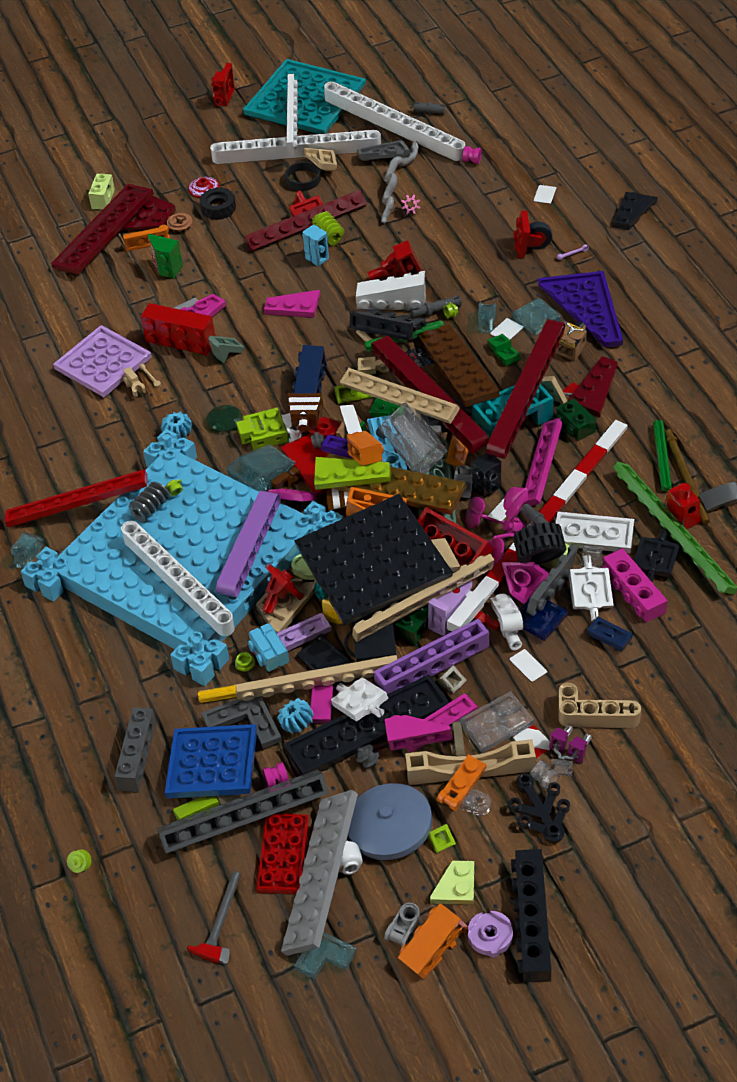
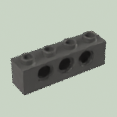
M132 708L114 776L118 791L139 792L156 727L153 709Z

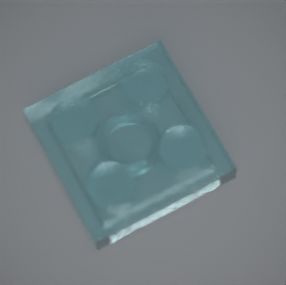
M540 298L512 312V317L533 335L542 331L547 319L561 321V315Z

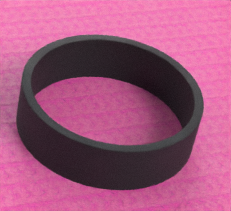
M311 162L294 163L285 171L286 184L289 188L296 191L311 190L320 183V169ZM301 170H308L317 174L313 180L308 182H294L289 179L291 174Z

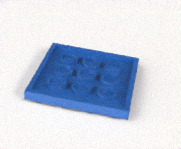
M256 724L174 729L165 787L166 798L250 794L257 738Z

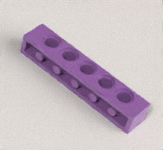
M477 619L375 670V686L389 694L428 674L433 676L488 648L489 631Z

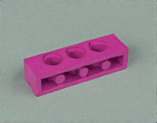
M623 548L603 557L601 568L609 569V576L613 586L623 594L625 601L634 607L639 617H642L647 623L666 613L668 600Z

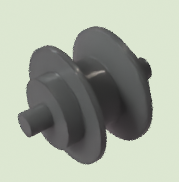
M371 745L358 748L359 752L356 760L359 763L363 762L364 768L378 764L379 752L377 750L372 751L373 747Z

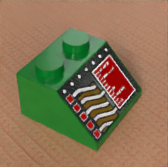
M148 234L152 261L159 275L175 278L183 267L179 241Z

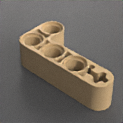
M564 683L559 687V722L565 727L570 725L572 727L634 728L640 723L641 705L636 701L578 700V690L574 684Z

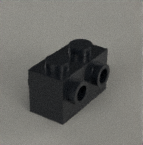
M486 453L476 458L472 462V488L476 493L485 498L501 488V461L495 456L487 455Z

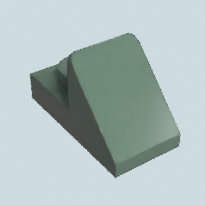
M209 336L208 338L214 356L222 363L225 362L229 353H242L244 346L235 338Z

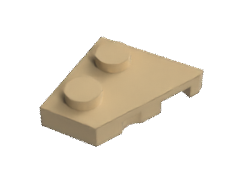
M304 148L303 155L317 167L325 171L336 170L337 162L334 150Z

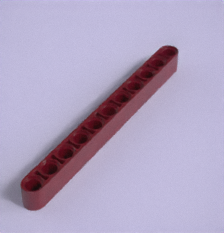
M551 319L546 320L488 441L487 455L503 459L507 457L565 331L564 322Z
M388 335L371 343L374 354L407 388L456 404ZM461 408L451 424L439 420L472 454L487 447L489 441L487 434Z

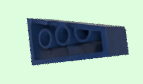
M303 345L302 352L298 353V362L300 363L299 367H296L295 370L297 380L293 382V393H321L322 381L325 378L324 369L327 370L328 366L324 346Z

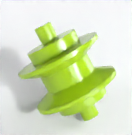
M83 849L73 851L68 855L67 865L75 873L86 871L91 866V856Z

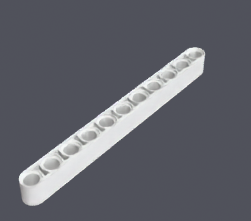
M327 82L324 85L325 101L413 142L417 141L419 145L454 161H462L465 147L464 141L338 83Z
M377 130L297 136V149H295L294 156H288L287 137L219 142L212 144L210 149L212 161L216 164L306 157L303 155L304 148L334 150V154L357 153V149L380 145L381 134Z

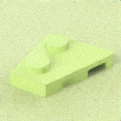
M452 861L430 896L431 904L474 905V861Z

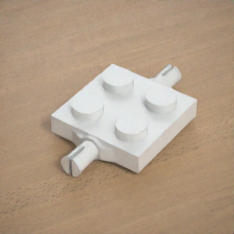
M586 555L583 556L584 567L581 569H570L568 575L573 609L590 610L591 621L594 622L599 616L598 609L613 607L609 569L592 567L591 556L588 555L587 557Z
M363 677L349 687L342 683L336 686V690L340 693L331 699L332 705L350 718L358 721L370 713L375 714L377 717L383 716L384 710L379 708V706L388 699V696L379 687Z

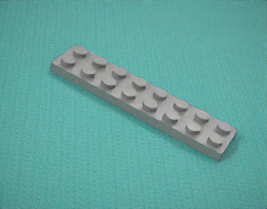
M353 790L321 799L307 855L304 860L302 875L299 879L300 887L294 898L293 908L283 940L281 952L286 956L320 948L358 796Z

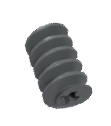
M151 482L139 496L135 497L134 501L130 502L129 510L136 520L144 523L146 518L151 517V513L156 512V508H160L161 504H164L166 499L170 498V492L162 484Z

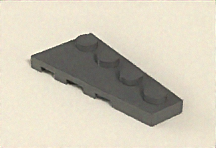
M571 543L568 547L567 556L562 555L556 569L552 568L546 581L543 580L530 597L526 611L528 614L534 616L538 610L541 611L546 601L552 600L555 592L562 589L566 580L569 581L568 571L573 567L578 550L576 545Z

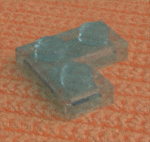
M323 932L320 948L302 952L294 967L296 971L313 979L317 977L326 961L346 970L357 953V948Z

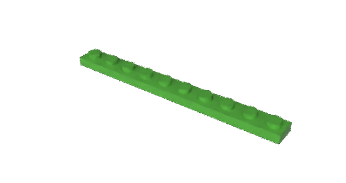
M616 462L613 468L617 472V476L628 484L629 490L638 495V500L649 508L650 514L660 520V525L671 533L670 536L682 545V550L691 555L693 562L705 571V576L714 581L717 590L723 594L735 595L737 592L736 584L628 464Z

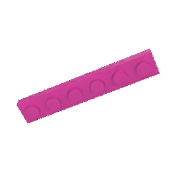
M559 418L543 423L525 486L529 490L522 505L529 504L533 506L541 502L562 427V422Z

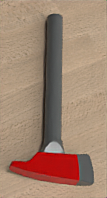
M232 872L210 937L206 943H201L198 946L189 945L187 947V950L194 955L215 963L228 964L230 949L218 947L217 941L241 876L239 872Z

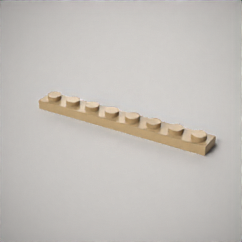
M351 368L347 369L340 380L341 385L449 424H451L460 409L456 404Z
M491 554L485 557L480 556L475 559L474 563L468 566H461L457 572L453 573L452 577L412 594L401 602L397 601L391 604L388 609L383 612L378 611L374 613L372 618L366 621H359L353 627L354 639L356 642L425 606L432 598L437 599L493 569L494 558Z
M393 655L236 684L237 701H249L259 696L270 697L275 693L281 692L291 693L302 688L308 690L318 685L329 686L340 681L350 682L361 677L371 678L374 676L375 670L397 660V656Z

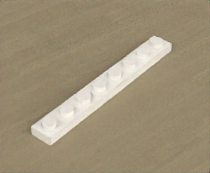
M288 74V156H294L295 149H297L298 81L294 80V74Z

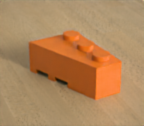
M351 487L346 502V516L357 513L394 495Z
M440 903L437 907L435 906L431 909L426 922L417 927L412 940L401 948L398 959L422 979H425L443 960L441 956L448 947L453 949L457 945L455 940L462 933L468 934V926L457 915Z

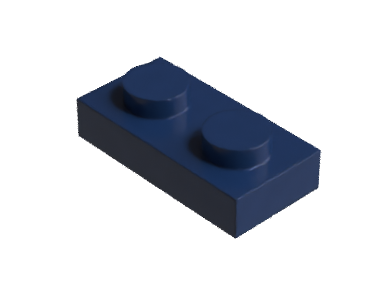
M599 616L587 629V635L621 652L632 640L633 636L632 633Z

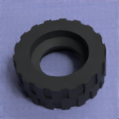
M216 187L209 189L199 199L201 212L206 218L222 220L230 217L236 210L235 196L227 188ZM218 201L226 202L219 206L210 205Z

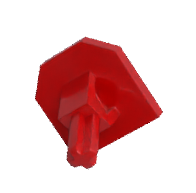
M270 563L265 566L272 576L265 590L268 596L262 608L263 612L272 614L279 598L283 599L289 592L299 600L304 597L291 581L293 577L285 569L281 572Z

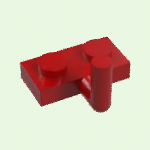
M297 191L294 199L295 204L289 206V210L292 216L323 205L319 195L306 200L303 193Z

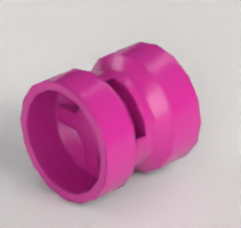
M465 146L462 156L463 162L472 161L475 164H479L482 149L477 147L472 149L470 146Z
M283 762L276 764L272 769L269 767L262 769L267 787L289 780Z

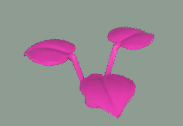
M512 487L507 491L503 502V507L506 510L505 515L508 518L505 521H499L482 514L485 508L482 498L473 497L468 503L465 521L469 528H476L482 517L503 524V529L507 533L496 535L493 537V540H488L494 548L491 556L494 558L493 567L503 556L504 542L501 538H513L518 531L526 527L524 521L515 517L521 509L528 493V488Z

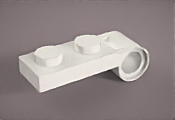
M499 594L494 598H490L491 606L499 618L502 633L523 630L521 613L510 595Z

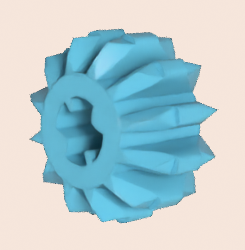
M173 411V414H167L165 418H162V432L168 429L176 433L178 439L182 437L187 438V434H191L192 422L187 414H182L181 411L179 413Z
M297 698L295 701L290 700L287 705L284 704V708L279 710L280 714L277 717L281 727L286 732L295 734L297 731L301 733L302 729L308 728L307 725L313 722L312 717L314 714L310 705L305 700L301 701Z

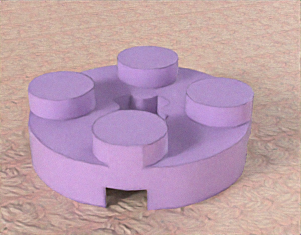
M490 911V913L485 914L481 912L475 915L468 925V942L480 954L488 955L492 958L498 957L500 953L505 952L510 947L513 941L511 922L500 912ZM495 930V936L488 937L485 931Z

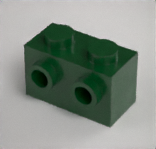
M575 399L556 407L555 418L561 420L562 426L567 430L568 434L577 441L596 432V419Z
M428 604L393 622L394 636L412 645H416L428 629Z

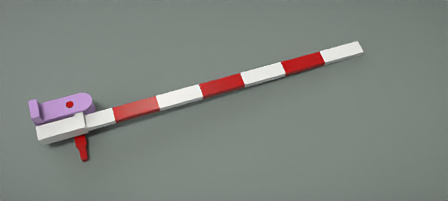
M617 420L612 423L539 511L544 515L546 521L551 522L555 518L557 512L564 507L627 430V424ZM514 543L473 592L470 590L472 588L471 580L437 599L432 598L428 603V629L445 636L449 633V630L453 632L469 624L471 621L479 619L484 626L486 625L498 631L500 623L489 618V615L480 610L483 608L486 600L505 579L502 562L519 561Z

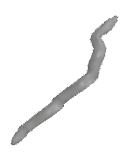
M414 141L410 148V156L403 158L397 156L389 163L384 179L388 186L382 198V204L386 206L381 218L382 223L387 222L394 205V198L391 195L398 180L395 170L397 166L404 167L416 158L419 147L417 141Z

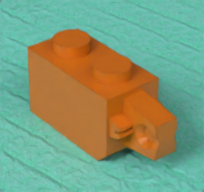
M367 431L347 434L348 454L361 466L382 461L383 445Z

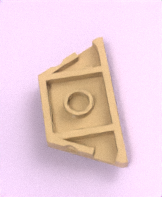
M299 578L291 579L295 584L294 586L304 597L299 600L289 592L283 599L279 598L272 614L262 611L268 596L267 592L257 602V610L265 621L272 625L276 633L285 630L314 595L316 579H314V582H303V579Z

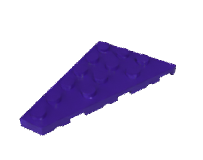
M604 271L538 278V286L577 322L584 323L586 330L604 347L623 345L622 334Z

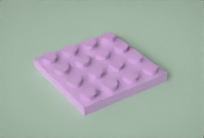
M101 325L57 360L53 366L55 370L105 397L124 381V369L130 367L135 372L139 369L140 364H145L152 358V355L148 350Z

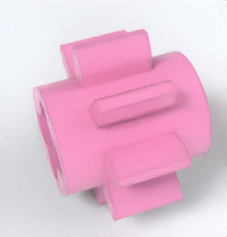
M406 195L407 200H401L405 203L402 209L406 208L407 214L410 210L415 214V209L421 208L417 206L420 200H415V195L412 198ZM412 199L414 200L413 203L415 204V207H411V209H409L407 201L410 202Z

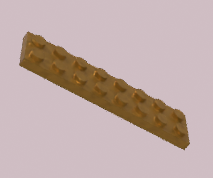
M328 454V456L326 457V458H336V459H350V460H354V459H352V458L343 457V456H338V455H333V454ZM391 467L390 482L336 487L332 489L349 493L351 487L394 496L400 494L401 497L407 498L408 506L422 509L427 507L432 511L452 515L466 488V484L463 481Z

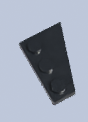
M625 192L614 219L613 227L630 230L640 220V217L647 213L652 205L657 203L658 197Z

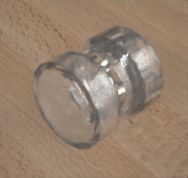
M544 760L539 761L530 772L531 778L539 781L546 790L549 783H557L560 774L555 769H550Z

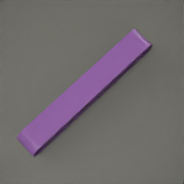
M259 491L217 581L216 592L218 594L238 597L278 510L280 494Z

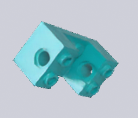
M541 384L526 416L529 414L532 416V420L537 426L553 419L554 398ZM515 385L500 391V397L472 405V420L487 434L489 439Z

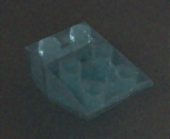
M269 444L238 457L226 470L230 478L259 492L272 486L271 481L283 472H287L295 462Z

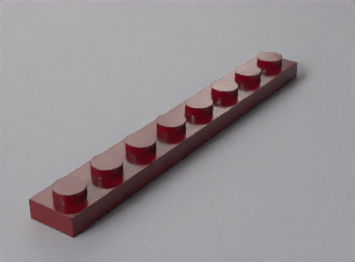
M358 190L245 235L244 238L250 251L253 252L303 232L313 225L312 219L317 214L329 212L334 218H338L365 207L367 202L361 190Z

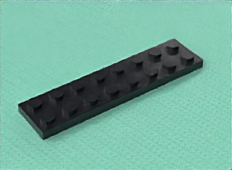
M428 674L387 694L388 699L379 706V708L384 710L383 716L377 717L375 714L370 713L355 721L345 714L284 743V748L301 775L315 770L320 771L359 752L358 748L372 746L386 739L385 719L394 715H407L425 719L447 705L449 701Z

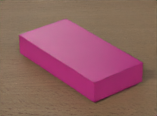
M318 685L312 688L311 709L314 714L312 723H328L331 721L333 686Z

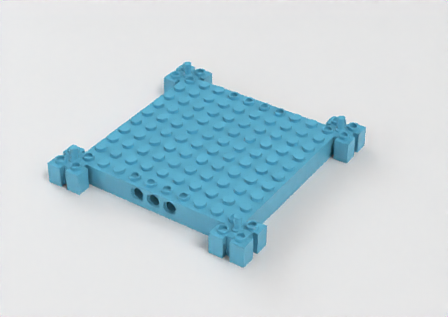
M165 429L157 437L158 443L152 442L143 451L145 463L148 467L146 469L148 474L147 487L151 482H158L166 486L171 480L181 479L183 491L180 494L166 499V502L161 504L160 508H156V512L151 513V517L146 518L144 523L133 517L129 510V504L146 487L120 495L59 556L54 550L45 547L36 556L37 562L30 561L20 572L26 587L35 592L40 589L42 596L53 602L64 592L63 588L175 649L170 654L173 669L185 676L191 672L192 680L206 686L215 676L214 668L220 670L229 660L227 645L222 642L227 636L219 635L125 544L121 530L122 524L127 521L138 523L232 613L234 627H236L266 593L265 590L272 574L265 566L270 563L281 572L284 569L287 571L291 567L292 560L300 554L294 540L339 521L344 516L332 510L326 513L325 507L314 501L304 510V514L280 503L238 597L218 594L216 592V585L259 492L196 461L195 443L184 437L178 439L176 433Z

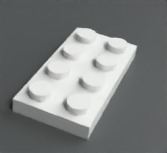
M557 512L556 524L561 526L566 544L571 545L572 543L578 548L614 552L623 548L626 553L631 552L634 519Z

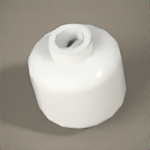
M346 840L339 872L348 875L357 872L363 860L358 845L355 842Z

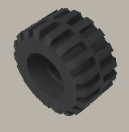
M556 523L533 524L521 529L513 536L520 563H546L557 559L567 550L561 526Z

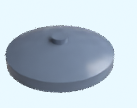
M390 783L373 787L361 794L356 800L348 832L349 839L358 845L363 855L373 859L391 860L406 856L419 848L431 831L433 819L430 805L421 792L408 785Z

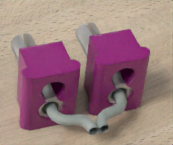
M567 725L564 730L557 727L554 733H550L549 748L558 754V759L561 761L569 759L583 763L587 744L592 739L591 735L585 734L583 739L576 736L573 741L569 742L568 756L561 757V754L565 752L568 736L572 732L573 727Z

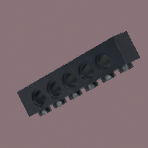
M542 849L515 850V859H511V872H516V878H512L513 892H517L518 897L514 898V912H519V918H515V931L520 932V939H516L517 953L522 955V959L518 960V974H523V982H551L552 970ZM531 893V894H533V895H532V896H526L525 894ZM528 913H533V914H535V915H534V916H527L526 914H528ZM534 933L536 936L530 937L528 934ZM530 954H536V955H538V957L533 958V957H530L529 955H530Z

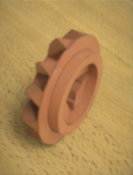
M185 213L174 214L167 220L168 229L173 232L187 231V228H191V224H193L192 217Z

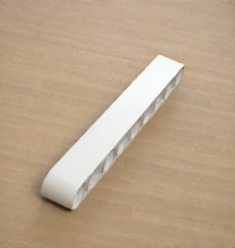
M127 521L122 524L121 530L125 544L219 635L229 636L234 632L235 627L232 613L138 523Z

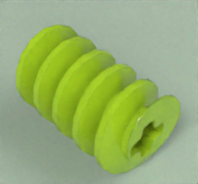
M329 212L317 214L312 219L313 225L327 232V241L330 245L334 246L341 241L344 229Z

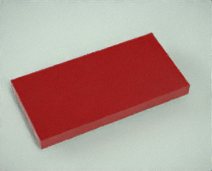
M310 433L282 446L281 452L293 467L300 470L298 474L312 492H317L318 496L326 493V489L316 490L313 482L315 478L316 457L326 458L329 453L314 448L311 435L314 434Z
M272 814L265 818L256 888L257 893H297L300 887L299 879L302 875L306 854L309 815Z

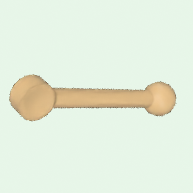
M140 364L139 369L143 370L154 382L155 388H160L161 382L156 381L146 369L145 364Z

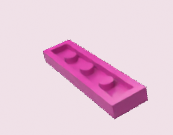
M464 693L424 720L451 727L452 722H462L476 713L478 706ZM424 745L409 747L407 749L410 753H413Z

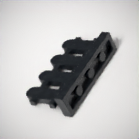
M371 309L365 312L353 310L350 311L349 328L410 341L413 339V331H417L420 327H425L427 322H425V318L411 319L410 315L396 316L395 312L381 313L380 309Z

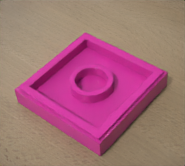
M292 489L268 490V492L280 494V499L311 501L317 500L318 497L317 492Z

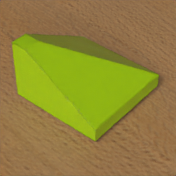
M447 824L430 831L427 837L436 853L456 844Z

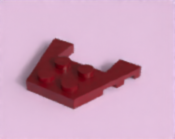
M152 196L142 206L135 220L128 221L121 230H127L130 233L138 229L145 231L159 228L161 225H167L168 218L176 211L175 205Z

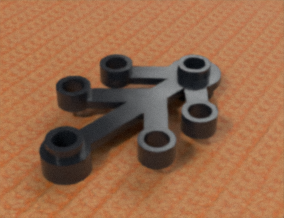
M527 773L519 775L516 780L517 789L522 793H526L534 806L522 804L521 800L516 797L509 800V810L511 812L523 813L518 817L519 828L542 833L549 843L555 844L560 842L565 835L562 822L566 813L570 811V802L567 799H560L557 802L558 812L554 821H552L549 815L556 797L560 794V785L556 782L548 784V794L543 804L533 788L534 780L532 776ZM530 816L541 819L543 824L531 821ZM526 820L528 823L524 824L521 821Z

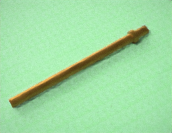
M668 429L665 431L666 443L671 447L685 483L691 486L690 490L699 498L702 523L704 525L710 522L677 445L678 440L672 431Z

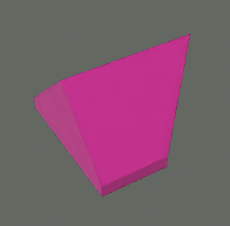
M502 562L510 594L527 605L530 597L543 580H546L549 573L534 562Z

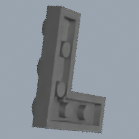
M261 696L254 697L249 701H237L236 699L201 713L206 727L228 726L248 718L250 724H256L257 739L262 749L282 742L277 727Z

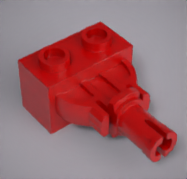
M408 240L393 246L394 252L381 262V267L367 272L370 280H376L384 276L403 277L404 274L409 273L416 275L422 271L420 262Z

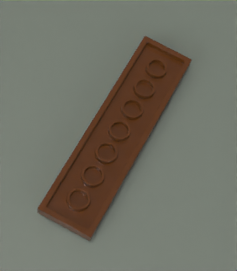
M450 324L418 334L419 342L465 407L500 397L498 388Z

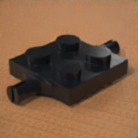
M660 530L658 538L641 537L634 559L638 567L644 573H647L646 576L652 583L654 575L671 578L678 556L680 544L670 543L665 540L668 534L666 530H664V533L663 530Z

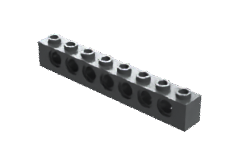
M315 770L156 829L165 853H169L327 795L329 792L323 773Z

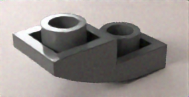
M735 481L699 494L707 512L709 513L723 505L727 507L737 502V484Z

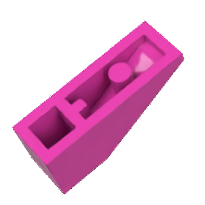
M394 715L385 719L387 738L391 751L453 739L449 725L407 715Z

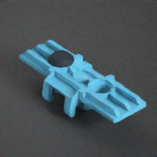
M392 415L367 419L370 434L382 443L384 448L382 461L380 462H389L391 467L407 470V467L412 464V459L408 455L406 438L398 436ZM399 447L400 453H395L394 448Z

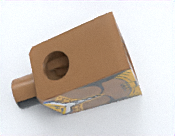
M564 322L565 331L555 353L576 361L586 344V326L582 322H578L576 325Z

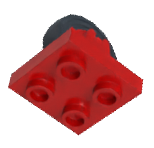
M520 212V216L516 218L517 229L513 231V240H515L514 251H517L518 258H525L527 247L536 250L545 248L550 244L552 230L544 222L529 223L528 212Z

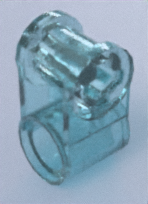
M479 302L478 330L480 332L490 333L493 331L497 303L489 305Z
M23 532L11 547L14 565L18 568H24L32 561L43 547V538Z

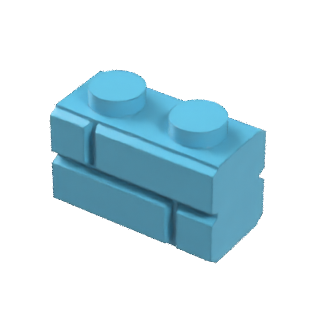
M312 225L304 230L302 236L305 259L310 262L312 261L316 266H320L329 259L327 232L316 225Z
M267 623L249 632L250 640L247 641L248 646L252 652L256 651V658L260 666L264 665L267 671L270 672L278 668V666L281 667L289 662L288 651L271 624Z

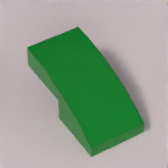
M504 334L487 340L495 355L505 366L521 360L520 353L512 347L511 340Z

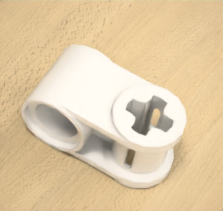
M290 413L281 415L287 430L289 443L304 437L303 432H300L298 427L292 426Z

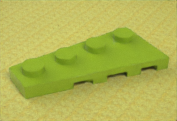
M316 457L314 483L316 490L391 481L389 462H376L361 466L356 460Z

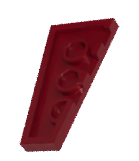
M602 356L568 401L575 399L590 414L601 417L618 362Z

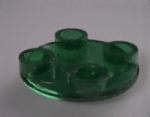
M232 405L217 406L207 415V423L214 433L229 430L236 431V422L242 421L241 411Z

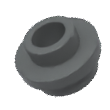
M315 432L314 435H311L312 443L315 449L321 450L325 439L323 434L320 435L319 432Z

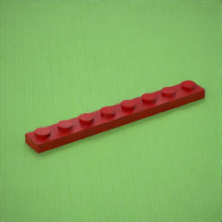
M143 469L8 509L5 513V524L7 527L20 525L21 523L147 487L148 474Z

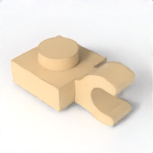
M375 357L358 358V371L369 375L376 374V370L381 373L389 372V368L381 360H376Z
M130 367L124 369V383L127 387H131L133 395L137 397L138 390L146 393L145 385L139 381L134 371Z

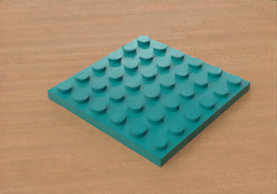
M286 59L244 107L243 112L252 117L287 125L288 74H294V80L298 81L297 128L317 134H326L345 110L325 101L324 85L327 82H335L359 93L366 85V79Z

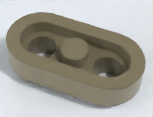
M461 721L452 722L450 728L454 744H450L451 755L456 757L465 756Z

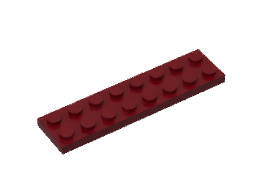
M127 184L51 263L52 267L78 275L154 195L153 190Z

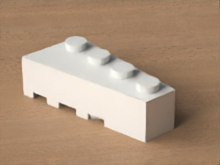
M420 271L416 275H411V273L404 274V277L399 278L392 276L383 281L376 279L357 283V309L410 310L412 307L424 305L426 301L425 271Z

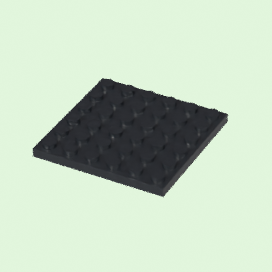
M400 494L294 540L296 548L344 626L453 576L452 570Z

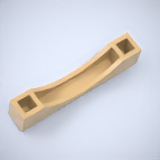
M532 739L512 741L493 751L471 755L487 764V768L481 777L535 771L536 756ZM428 751L405 753L408 784L417 785L450 781L467 756H444Z

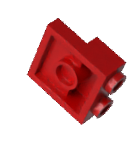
M226 63L224 69L221 72L216 71L211 79L213 99L216 106L228 107L235 91L232 63Z

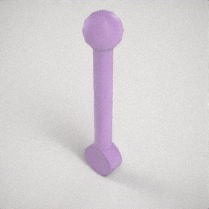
M585 244L582 246V248L573 250L565 254H558L557 259L562 260L564 257H567L569 255L581 251L586 252L588 251L589 247Z

